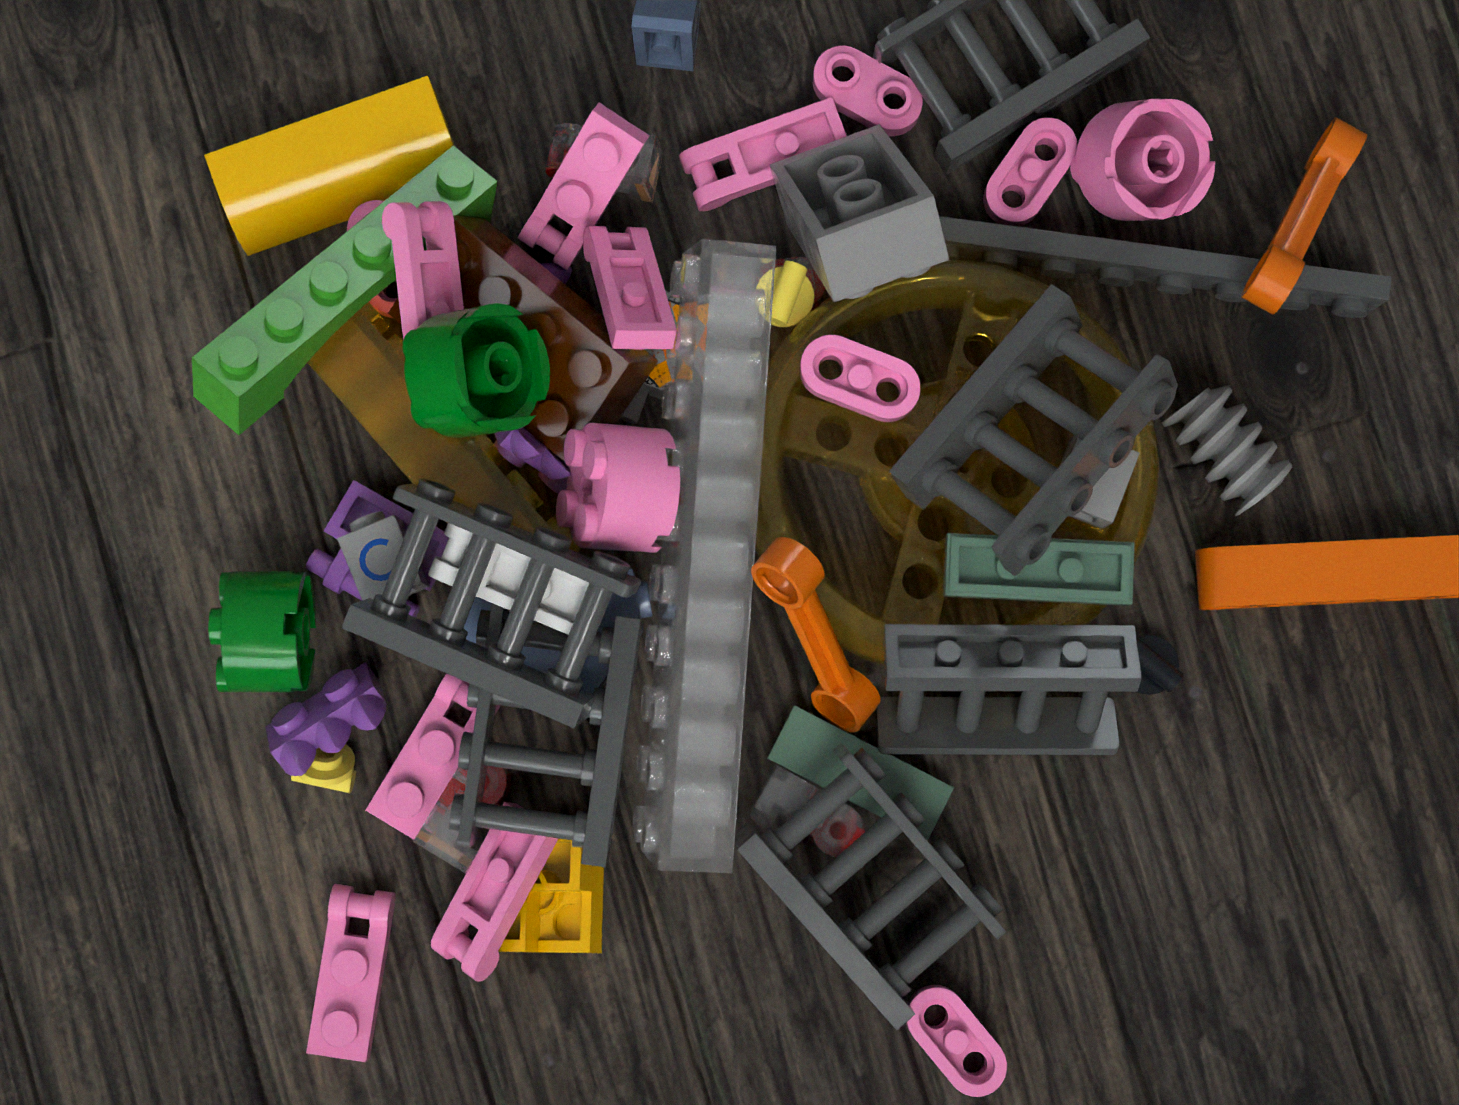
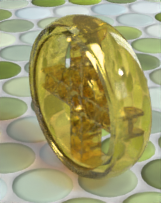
M947 260L931 266L922 275L910 278L901 277L874 287L870 293L859 298H845L837 302H833L831 297L827 298L791 330L767 362L754 388L746 411L739 453L740 495L745 521L759 557L778 537L791 538L804 545L797 532L789 508L785 488V456L858 475L865 501L871 513L883 529L899 541L880 616L850 599L826 575L815 589L839 644L843 649L869 662L884 666L883 634L885 624L938 625L945 598L943 597L945 538L938 541L929 540L920 533L917 523L921 512L935 510L941 513L947 520L948 533L998 536L943 495L934 497L924 510L905 497L890 475L889 471L892 466H886L876 458L874 445L881 439L893 438L904 446L906 452L980 367L971 364L965 358L963 345L973 340L981 341L987 344L991 352H993L1049 288V285L1029 275L1002 266L976 261ZM1073 301L1083 325L1078 333L1132 368L1130 362L1108 332L1095 318ZM934 309L960 310L942 380L920 383L919 399L913 410L904 418L894 422H882L842 406L801 396L805 389L800 376L801 358L804 350L813 340L825 335H838L850 339L860 331L880 321L901 314ZM1060 356L1075 372L1086 388L1101 419L1123 392L1068 356ZM899 394L896 395V396H894V397H893L890 401H888V402H892V401L896 400V399L898 398ZM1012 407L998 423V428L1036 453L1034 442L1025 422ZM1152 419L1134 439L1132 450L1140 452L1114 522L1101 529L1068 516L1057 528L1096 539L1095 541L1135 542L1134 566L1145 545L1153 520L1158 494L1159 458L1157 437ZM826 423H837L847 431L849 443L841 450L829 451L818 443L816 438L817 429ZM984 448L975 450L961 466L963 467V473H957V475L1014 516H1017L1041 489ZM1049 462L1050 464H1052L1053 466H1055L1057 469H1058L1059 466H1060L1059 464H1055V463ZM1009 469L1018 476L1021 486L1017 497L1005 498L998 495L993 489L991 480L995 470ZM920 567L931 575L933 590L928 598L915 599L905 592L902 585V576L906 569ZM1042 602L1032 610L997 625H1089L1101 614L1107 605Z

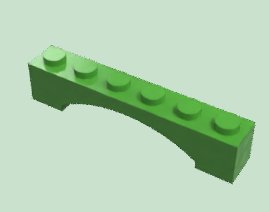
M455 146L450 147L192 357L193 397L238 435L243 433L284 398L285 389L324 343L358 310L396 280L392 240L386 236L382 226L383 210L388 204L409 202L418 208L425 201H443L449 205L455 216L479 217L486 219L490 223L497 180ZM422 236L424 250H427L426 239Z

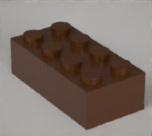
M453 215L464 309L493 303L512 306L523 314L517 317L527 329H536L544 341L550 363L549 390L545 400L537 401L530 415H536L534 419L523 428L561 460L565 461L564 442L570 429L582 430L588 423L615 425L658 363V360L645 349H612L605 319L600 312L486 219ZM397 298L388 314L401 324L399 298Z

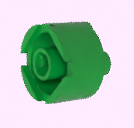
M487 304L435 315L424 321L417 329L410 330L405 335L402 346L405 356V382L411 400L412 418L417 425L424 429H433L447 437L464 438L517 430L525 427L534 419L536 415H530L537 401L545 400L549 390L550 363L546 346L536 329L528 330L517 317L523 315L521 312L506 304Z
M295 571L222 572L219 579V600L222 608H211L208 622L211 645H221V656L218 657L216 665L217 690L219 692H295L309 690L315 663V649H309L310 628H316L315 597L310 576H306V572Z

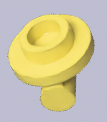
M785 261L783 267L769 270L758 281L754 291V304L759 315L769 324L777 327H791L802 322L810 313L814 303V290L811 282L805 276L808 270L805 266L793 261Z
M347 744L338 753H326L317 748L314 761L307 772L302 776H291V781L351 793L356 778V770H354L355 755Z

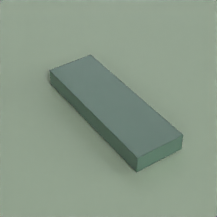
M946 534L943 597L1130 606L1133 604L1135 542L1051 538L1050 545L1043 556L1031 565L1026 564L1020 573L1014 576L1004 569L992 550V545L999 536Z
M794 705L767 759L825 788L847 769L833 750L840 743H843L852 755L860 748H863L886 774L878 782L885 793L893 800L902 792L925 819L917 829L928 841L954 787L890 754H881L875 746ZM864 787L848 800L881 818L886 814L884 809Z

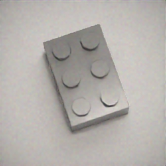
M880 124L770 164L787 226L833 302L845 298L855 299L865 296L874 287L901 277L910 278L922 275L931 266L949 260L934 195Z

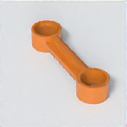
M1337 117L1331 121L1311 152L1304 167L1307 171L1268 249L1247 280L1241 293V298L1272 315L1279 310L1305 266L1303 258L1341 180L1360 153L1367 138L1366 133Z
M778 537L752 566L751 574L753 580L767 597L785 608L819 681V685L811 694V700L816 710L832 725L847 732H857L880 704V694L868 678L849 666L815 591L825 576L822 564L801 543L791 538Z

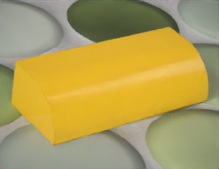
M427 75L207 153L204 156L230 225L243 250L249 256L348 221L352 212L358 206L372 200L385 201L445 151L455 145L436 92Z

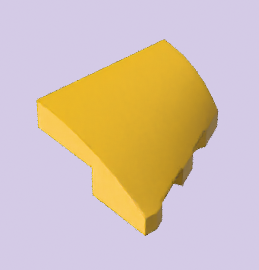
M558 839L498 952L602 953L604 867L581 864L583 848L572 847V840Z

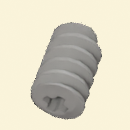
M1230 385L1212 390L1208 387L1162 422V425L1167 427L1180 422L1184 423L1185 426L1175 441L1178 445L1196 440L1199 442V446L1190 460L1193 464L1209 459L1215 462L1205 479L1208 483L1223 478L1229 480L1220 498L1226 501L1242 496L1244 501L1235 516H1238L1277 488L1291 470L1292 463L1289 459L1273 464L1269 463L1277 449V444L1274 441L1254 445V441L1262 430L1259 422L1242 427L1238 425L1247 412V407L1244 403L1229 408L1223 406L1232 393Z

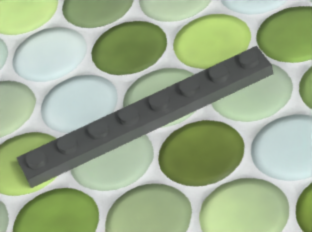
M939 216L949 260L942 263H957L959 257L982 260L983 267L997 271H1014L1017 269V265L1039 267L1040 274L1050 278L1071 279L1075 277L1077 272L1099 275L1098 281L1109 286H1132L1134 280L1157 283L1156 289L1168 294H1190L1192 289L1196 288L1215 291V298L1219 300L1247 302V300L1241 298V293L1260 260ZM1305 265L1295 286L1280 308L1304 310L1308 309L1310 304L1332 307L1331 313L1336 316L1348 318L1366 317L1368 312H1372L1389 300L1392 277Z

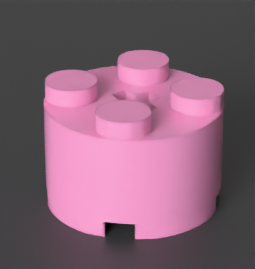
M1155 98L1116 103L1100 111L1087 124L1079 139L1076 154L1071 161L1070 171L1072 178L1079 184L1088 202L1101 214L1121 221L1164 220L1191 211L1200 203L1209 190L1214 177L1215 161H1210L1208 142L1213 141L1210 128L1202 115L1183 101Z
M588 423L582 430L570 429L564 442V460L566 465L569 466L571 475L567 479V490H561L557 497L556 520L559 527L570 528L572 538L578 547L649 553L658 552L662 548L655 543L657 536L669 537L675 523L680 494L679 466L668 465L665 448L676 449L671 434L667 430L659 428Z

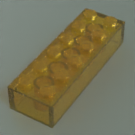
M369 302L344 323L307 362L413 484L418 485L420 478L439 482L456 491L453 500L473 509H476L478 502L493 505L514 516L511 525L534 534L536 527L555 531L572 540L570 550L578 552L582 549L576 545L567 527L558 526L555 514L545 522L536 512L544 502L516 469L507 476L499 470L497 466L505 458L498 452L499 450L485 434L452 438L444 436L433 429H424L417 425L412 418L411 400L405 382L403 340L396 333L387 341L382 334L390 326Z

